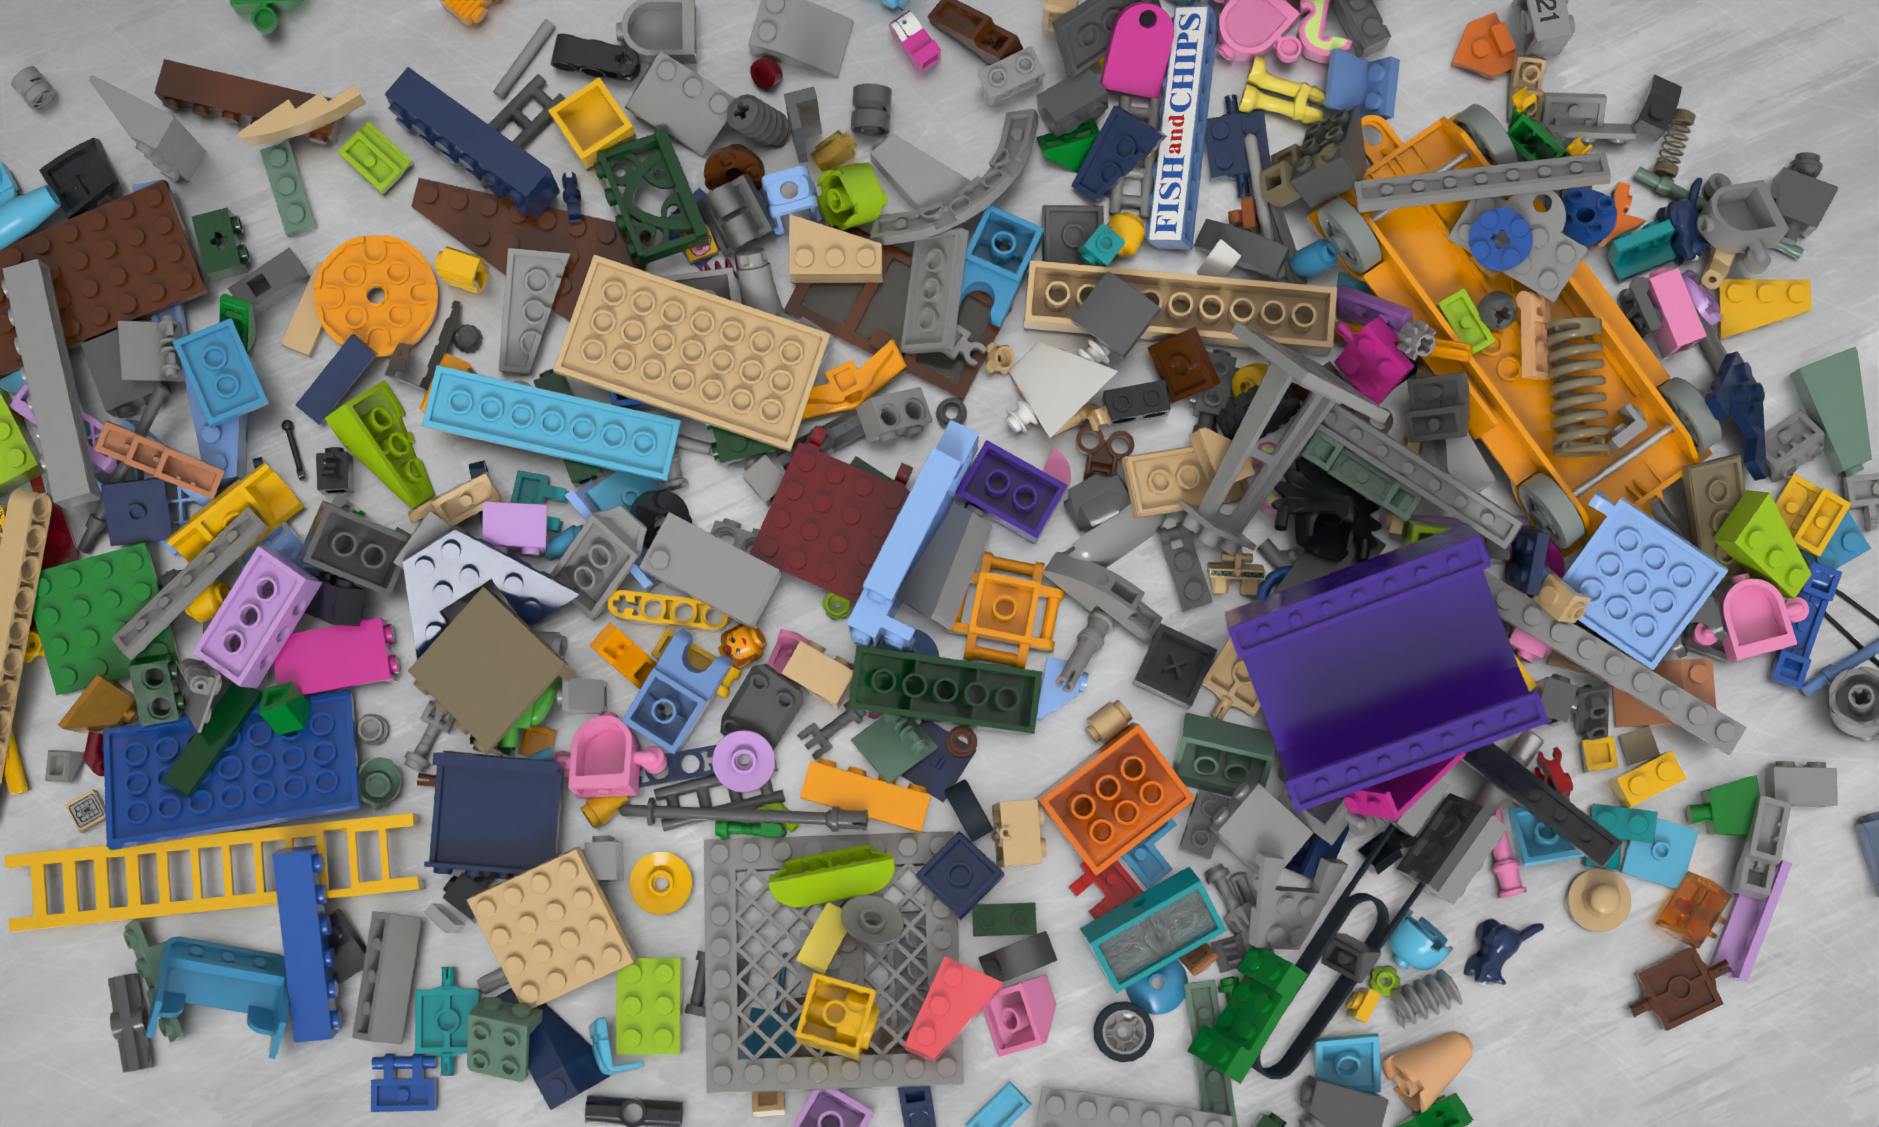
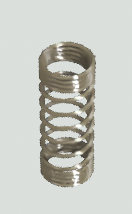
M1676 108L1669 124L1670 127L1666 130L1668 134L1664 136L1665 142L1661 144L1663 148L1659 151L1661 157L1656 159L1657 162L1653 169L1655 174L1659 176L1665 175L1671 179L1677 177L1679 168L1676 164L1681 163L1680 159L1663 156L1661 152L1666 151L1675 156L1684 155L1683 152L1677 149L1665 148L1664 144L1668 143L1681 149L1686 148L1685 144L1677 141H1668L1666 137L1670 135L1681 141L1689 140L1685 135L1670 133L1669 129L1673 128L1682 133H1691L1689 128L1683 127L1694 125L1696 115L1690 110ZM1673 121L1674 123H1676V124H1678V125H1681V126H1677V125L1673 126V125L1671 124V122Z

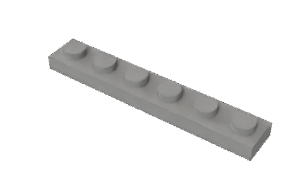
M247 507L112 637V640L124 655L133 660L269 528L250 507Z

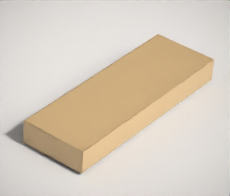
M317 261L281 342L283 347L308 357L312 356L324 329L317 316L314 299L316 276L323 264Z

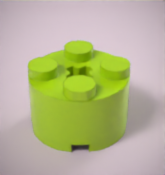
M868 162L854 163L825 171L818 179L817 187L821 186V195L817 196L819 210L827 224L831 227H839L838 230L843 231L874 222L880 216L882 207L887 205V195L880 187L873 166Z

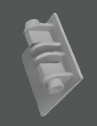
M173 316L161 317V322H117L121 380L185 381L182 362L172 342L182 338L181 323L174 321Z
M186 658L179 665V670L191 689L185 712L196 731L201 733L204 723L207 724L211 718V702L214 695L220 692L222 677L216 669L203 660Z

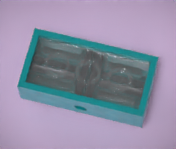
M1190 866L1080 928L1104 975L1116 993L1227 931L1201 880Z

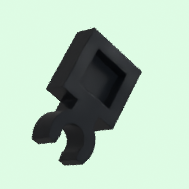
M1395 828L1370 867L1379 875L1403 857L1400 851L1402 848L1411 847L1418 839L1416 836L1413 837ZM1383 832L1358 849L1359 854L1364 860L1370 854Z

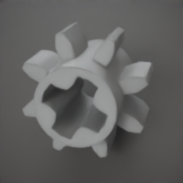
M1421 319L1417 320L1416 325L1406 322V325L1397 334L1400 342L1397 349L1405 353L1412 360H1416L1418 355L1426 358L1436 346L1433 336L1437 332Z

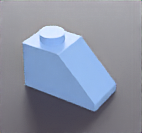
M1047 657L1036 720H1043L1075 699L1079 694V690L1085 691L1089 673L1083 672L1072 692H1065L1062 688L1066 682H1063L1059 688L1055 681L1068 661Z

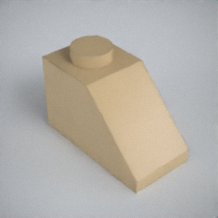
M1204 427L1188 437L1210 485L1232 440ZM1252 457L1246 460L1233 485L1255 475Z

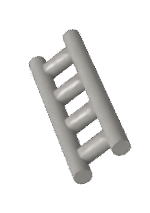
M1122 95L1119 97V106L1141 120H1148L1147 124L1159 130L1160 99H1149V108L1132 107L1130 96ZM1157 148L1155 151H1152L1150 156L1144 158L1143 167L1136 166L1125 176L1142 179L1141 196L1123 194V178L1111 190L1109 215L1121 214V206L1140 208L1139 218L1150 219L1149 196L1154 189L1152 170L1154 163H1156Z

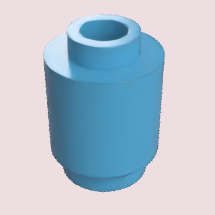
M1326 239L1315 241L1296 251L1291 259L1292 269L1300 278H1312L1336 265L1337 250Z

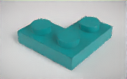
M1593 804L1591 818L1619 840L1654 844L1657 811ZM1621 847L1603 869L1619 871ZM1586 858L1587 867L1600 868L1590 859Z

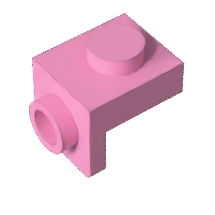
M781 629L767 664L775 669L776 673L785 678L781 673L800 641L808 644L809 640L797 632Z

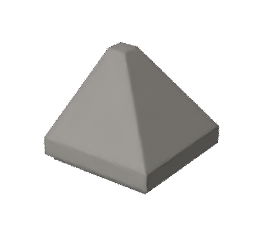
M48 750L45 781L71 782L84 760V752Z

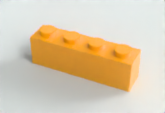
M820 757L817 763L810 761L800 795L801 799L829 807L839 806L840 810H868L867 818L916 832L922 831L931 800V795L925 794L927 788L909 783L908 788L897 786V779L887 784L881 775L876 780L866 777L867 771L849 766L848 771L835 768L837 762Z

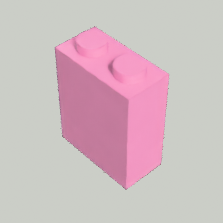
M1667 267L1653 271L1649 274L1650 277L1646 278L1650 285L1647 294L1652 305H1656L1662 315L1661 324L1663 327L1653 334L1662 359L1691 349L1707 336L1679 268L1668 271Z

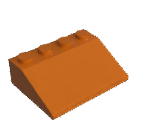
M1134 722L1035 797L1055 826L1095 876L1195 800L1140 724Z

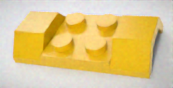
M264 462L241 481L238 479L189 518L190 521L167 538L166 542L190 563L247 507H250L269 528L242 553L244 554L304 506L274 469Z

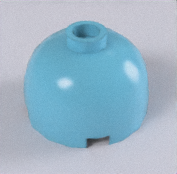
M1409 909L1389 937L1390 947L1395 952L1393 959L1405 969H1408L1409 966L1418 970H1429L1437 967L1450 954L1453 947H1445L1448 939L1424 917H1421L1418 921L1411 917L1414 911Z

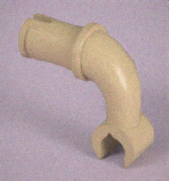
M1092 403L1085 404L1054 436L1077 425L1083 427V424L1086 422H1090L1093 431H1099L1097 427L1102 424L1110 426L1112 421L1105 406L1099 407Z

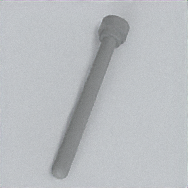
M1247 134L1244 141L1261 236L1275 241L1268 202L1262 199L1259 174L1262 172L1257 138L1254 134ZM1285 264L1278 278L1287 276ZM1262 274L1263 281L1272 280V278Z

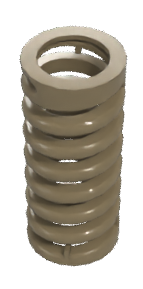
M1579 317L1545 323V329L1550 332V336L1546 339V346L1554 350L1548 354L1547 362L1555 367L1548 372V379L1553 383H1557L1549 389L1550 397L1557 400L1551 404L1550 412L1559 416L1551 422V428L1560 433L1552 439L1553 457L1570 458L1610 453V445L1605 443V438H1593L1591 443L1571 442V440L1606 435L1609 432V428L1606 425H1570L1586 420L1606 418L1608 411L1606 409L1569 408L1581 404L1603 402L1607 399L1606 393L1568 392L1569 390L1582 387L1604 385L1606 378L1604 376L1566 375L1577 371L1603 368L1605 366L1604 360L1565 359L1566 357L1578 354L1601 352L1604 349L1603 344L1600 342H1562L1584 336L1585 340H1593V335H1600L1602 333V319Z

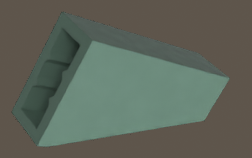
M1855 346L1801 367L1790 374L1808 417L1825 433L1823 451L1834 475L1845 472L1846 476L1853 475L1864 470L1862 464L1872 460L1859 356Z

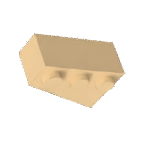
M790 214L789 276L791 283H883L882 244Z

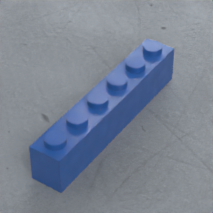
M317 845L278 849L272 854L294 1043L333 1039L339 1032V1029L342 1028V1014L340 1010H336L335 998L339 994L337 979L332 978L331 967L335 965V953L333 947H329L328 935H331V920L329 916H325L324 904H327L328 892L326 885L321 883L320 873L324 871L323 855L318 853Z

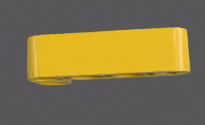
M618 590L608 600L610 613L618 620L626 622L721 632L729 626L731 620L730 617L724 615L721 623L717 625L708 623L707 616L714 609L693 598ZM626 598L630 605L638 606V599H640V615L636 616L637 611L634 608H625L624 612L621 613L616 604L622 603L623 599ZM652 602H659L662 605V611L656 617H649L646 614V608ZM682 606H690L693 609L692 617L687 621H681L677 618V611Z

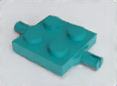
M441 967L442 986L434 989H417L415 993V1054H433L441 1057L440 1076H454V1056L467 1053L468 1014L481 1001L480 989H464L454 986L455 967Z

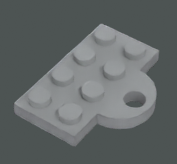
M1550 190L1511 195L1508 200L1500 196L1472 199L1447 239L1472 253L1469 245L1470 230L1474 222L1484 212L1496 208H1507L1518 212L1529 223L1533 235V246L1524 262L1515 268L1502 272L1555 303L1589 250L1562 234L1566 224V209L1561 198L1554 191ZM1540 195H1547L1552 200V206L1547 212H1538L1534 208V200ZM1500 231L1499 235H1493L1492 241L1496 242V248L1501 249L1503 244L1508 245L1510 239L1505 235V231Z

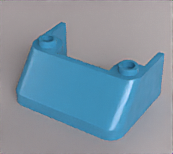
M185 937L169 938L165 942L150 1005L146 1038H153L158 1017H176L182 1013L184 1003L247 1013V1025L251 1030L259 1034L271 1035L269 1058L275 1059L287 1024L289 1004L284 956Z

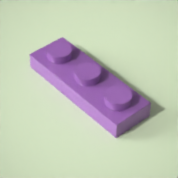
M1345 285L1337 288L1336 307L1338 317L1362 326L1380 317L1396 335L1406 325V322L1413 323L1412 309Z

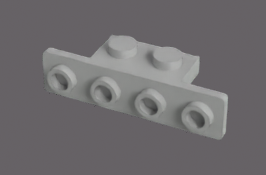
M1544 92L1540 122L1562 141H1565L1566 138H1577L1579 135L1582 136L1580 140L1583 142L1608 139L1614 143H1624L1627 139H1636V131L1631 124L1604 123L1607 102L1605 94Z

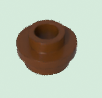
M957 726L947 735V748L954 756L967 757L976 749L977 736L969 727ZM960 736L965 737L968 741V744L963 748L956 745V739Z

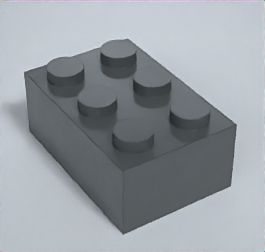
M322 500L298 558L307 564L390 597L402 571V568L393 563V560L410 536Z

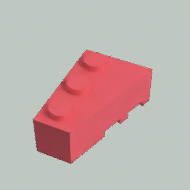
M945 956L905 1042V1050L935 1063L974 1018L983 1011L985 1006L1003 989V982Z

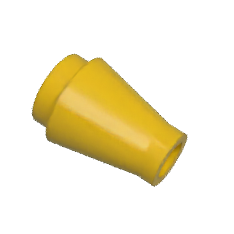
M627 796L591 798L586 800V804L580 809L593 828L599 825L603 827L622 805L629 802Z

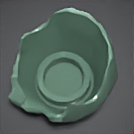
M382 757L371 758L359 767L357 773L360 780L361 800L378 811L386 807L390 800H395L399 796L401 776L399 769L392 760Z

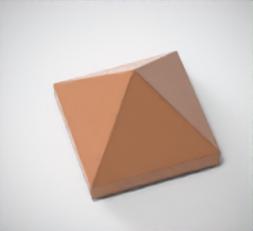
M1204 943L1178 959L1193 976H1196L1206 971L1219 956L1207 943Z

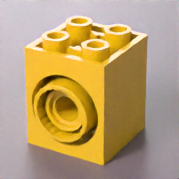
M813 973L795 1034L797 1042L860 1061L863 1048H869L880 1010V1005L876 1004L877 991Z

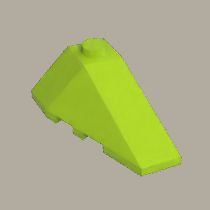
M383 380L325 417V420L340 442L407 506L414 509L435 494L423 461L416 457L412 443L415 442L412 432H407L402 417L405 416L403 407L386 381Z

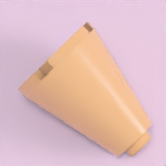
M1452 1031L1389 1056L1383 1062L1384 1072L1388 1080L1393 1077L1398 1086L1394 1088V1091L1400 1099L1413 1111L1418 1112L1421 1110V1113L1430 1108L1473 1057V1044L1464 1033L1459 1034L1456 1031Z

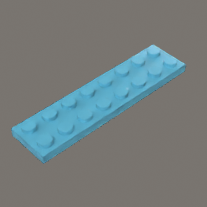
M436 365L422 426L667 482L681 420Z

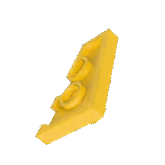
M1724 279L1721 286L1716 289V301L1720 306V313L1723 315V319L1717 323L1719 340L1721 341L1740 333H1746L1756 328L1812 310L1811 280Z

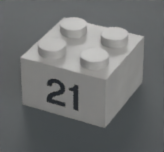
M1513 0L1512 7L1523 55L1544 57L1561 53L1575 32L1574 18L1572 15H1568L1566 6L1569 0Z

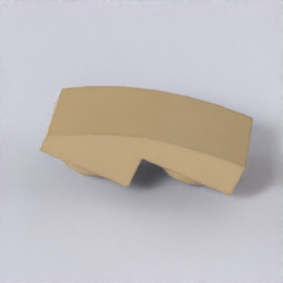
M1514 55L1508 100L1509 119L1515 105L1512 101V95L1527 86L1528 94L1532 95L1535 93L1537 96V101L1527 107V115L1539 121L1544 91L1541 90L1547 63V59L1544 57Z

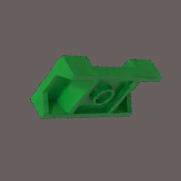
M1253 945L1237 969L1245 976L1215 1025L1211 1029L1203 1024L1187 1052L1205 1064H1209L1239 1084L1244 1080L1308 975L1284 958Z

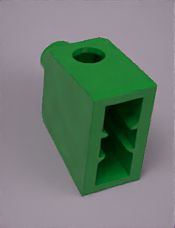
M1757 775L1740 778L1701 791L1702 804L1687 806L1689 823L1706 822L1709 835L1748 836L1756 800L1760 796Z

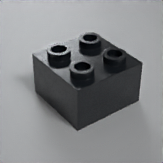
M1161 623L1132 683L1189 709L1194 703L1218 649Z

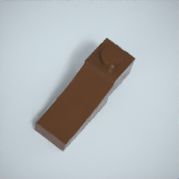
M940 0L927 16L931 24L967 45L991 65L1023 50L1016 34L994 24L990 16L958 0Z

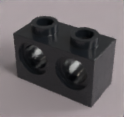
M1165 380L1105 390L1102 396L1103 406L1107 408L1112 421L1110 426L1107 424L1108 427L1166 417L1171 410Z

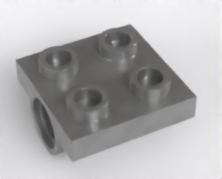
M748 173L712 190L704 196V199L697 202V206L724 257L732 255L777 228Z

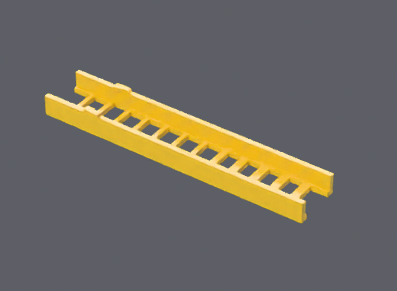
M408 813L217 833L110 850L107 845L6 855L5 868L31 866L34 916L9 919V932L278 905L277 892H266L263 842L284 840L285 848L295 847V838L316 836L318 853H322L324 859V871L320 875L322 885L327 887L328 899L424 890V881H420L419 876L391 879L387 829L415 826V823L419 822V814ZM379 830L382 880L360 882L357 832ZM325 832H347L351 887L329 890ZM253 843L256 893L235 895L231 845ZM221 846L225 896L203 899L200 848ZM190 849L193 900L172 902L169 852ZM156 853L160 903L143 905L140 855ZM125 856L128 906L112 908L108 858ZM94 860L97 910L80 911L77 861ZM62 863L65 913L49 915L46 864Z

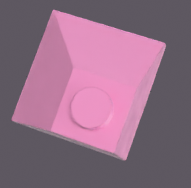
M1047 974L1003 988L983 1009L998 1057L1047 1043L1057 1005Z

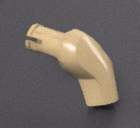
M1697 227L1698 235L1704 241H1707ZM1710 246V256L1705 266L1701 283L1713 290L1720 287L1726 278L1736 253H1727L1714 246Z

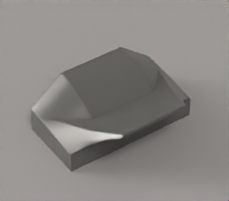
M1118 472L1108 477L1099 474L1091 476L1068 489V499L1064 501L1066 509L1079 530L1092 528L1120 513L1131 503L1128 488Z

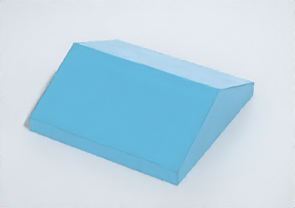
M1523 807L1508 809L1514 846L1524 866L1585 856Z
M1378 1033L1317 1039L1314 1043L1313 1057L1315 1077L1373 1093L1381 1092Z

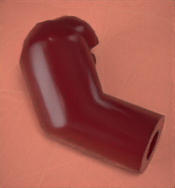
M88 732L83 756L84 762L94 774L104 776V752L101 750L103 734Z

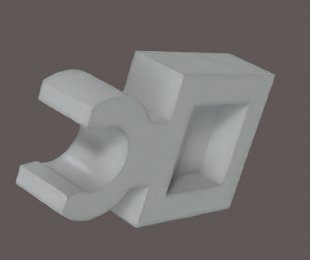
M957 324L954 351H942L941 353L954 361L960 353L964 356V360L969 366L976 367L978 362L971 358L970 353L973 350H978L980 353L985 354L986 347L979 342L970 343L968 339L971 336V332Z

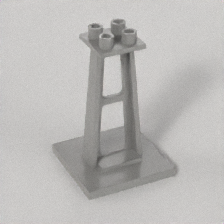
M1239 322L1235 323L1230 333L1267 358L1270 366L1200 506H1194L1183 500L1178 504L1188 513L1182 522L1184 527L1198 533L1203 525L1204 529L1198 538L1204 543L1215 547L1217 542L1223 537L1224 540L1219 547L1233 556H1236L1241 546L1254 551L1257 545L1242 534L1243 530L1335 403L1339 405L1343 403L1383 424L1390 415V412L1320 363ZM1294 382L1310 390L1311 393L1273 452L1268 453L1257 448L1256 443L1290 383ZM1249 457H1254L1263 461V468L1234 512L1230 515L1220 513V507L1246 460Z

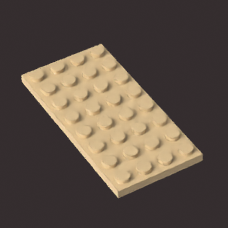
M594 254L553 372L791 452L830 338V333Z

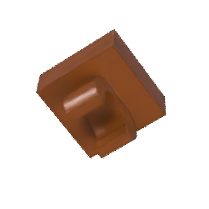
M1253 197L1240 199L1241 210L1228 212L1229 224H1233L1235 227H1243L1244 230L1254 234H1260L1255 199Z

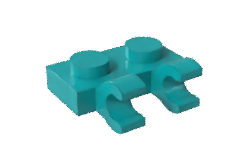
M518 470L510 503L544 505L545 499L567 504L568 499L565 495L569 491L566 488L548 485L550 477L547 475ZM549 516L548 531L561 533L563 521H560V518Z

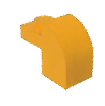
M611 622L607 624L589 645L639 689H641L650 672L657 664Z

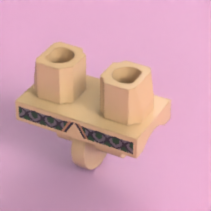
M1242 546L1236 556L1222 552L1221 561L1233 563L1208 562L1207 572L1211 580L1213 593H1229L1230 579H1241V594L1257 595L1261 580L1266 578V570H1264L1263 565L1241 564V562L1253 563V554L1242 553Z

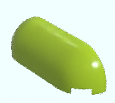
M860 845L794 858L784 862V868L775 875L770 874L768 884L773 897L780 903L790 907H806L859 895H867L881 890L890 882L895 871L894 858L889 851L884 853L874 850L873 845Z

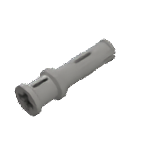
M1094 610L1087 618L1088 624L1086 628L1077 635L1078 644L1055 681L1059 688L1063 682H1066L1062 688L1063 691L1072 692L1092 655L1103 647L1106 634L1115 626V622L1109 614L1100 610Z

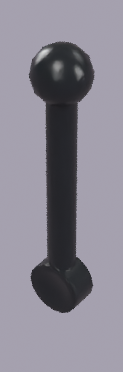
M284 420L281 427L287 433L297 468L296 472L299 480L302 481L306 479V474L302 467L292 432L294 425L291 420Z

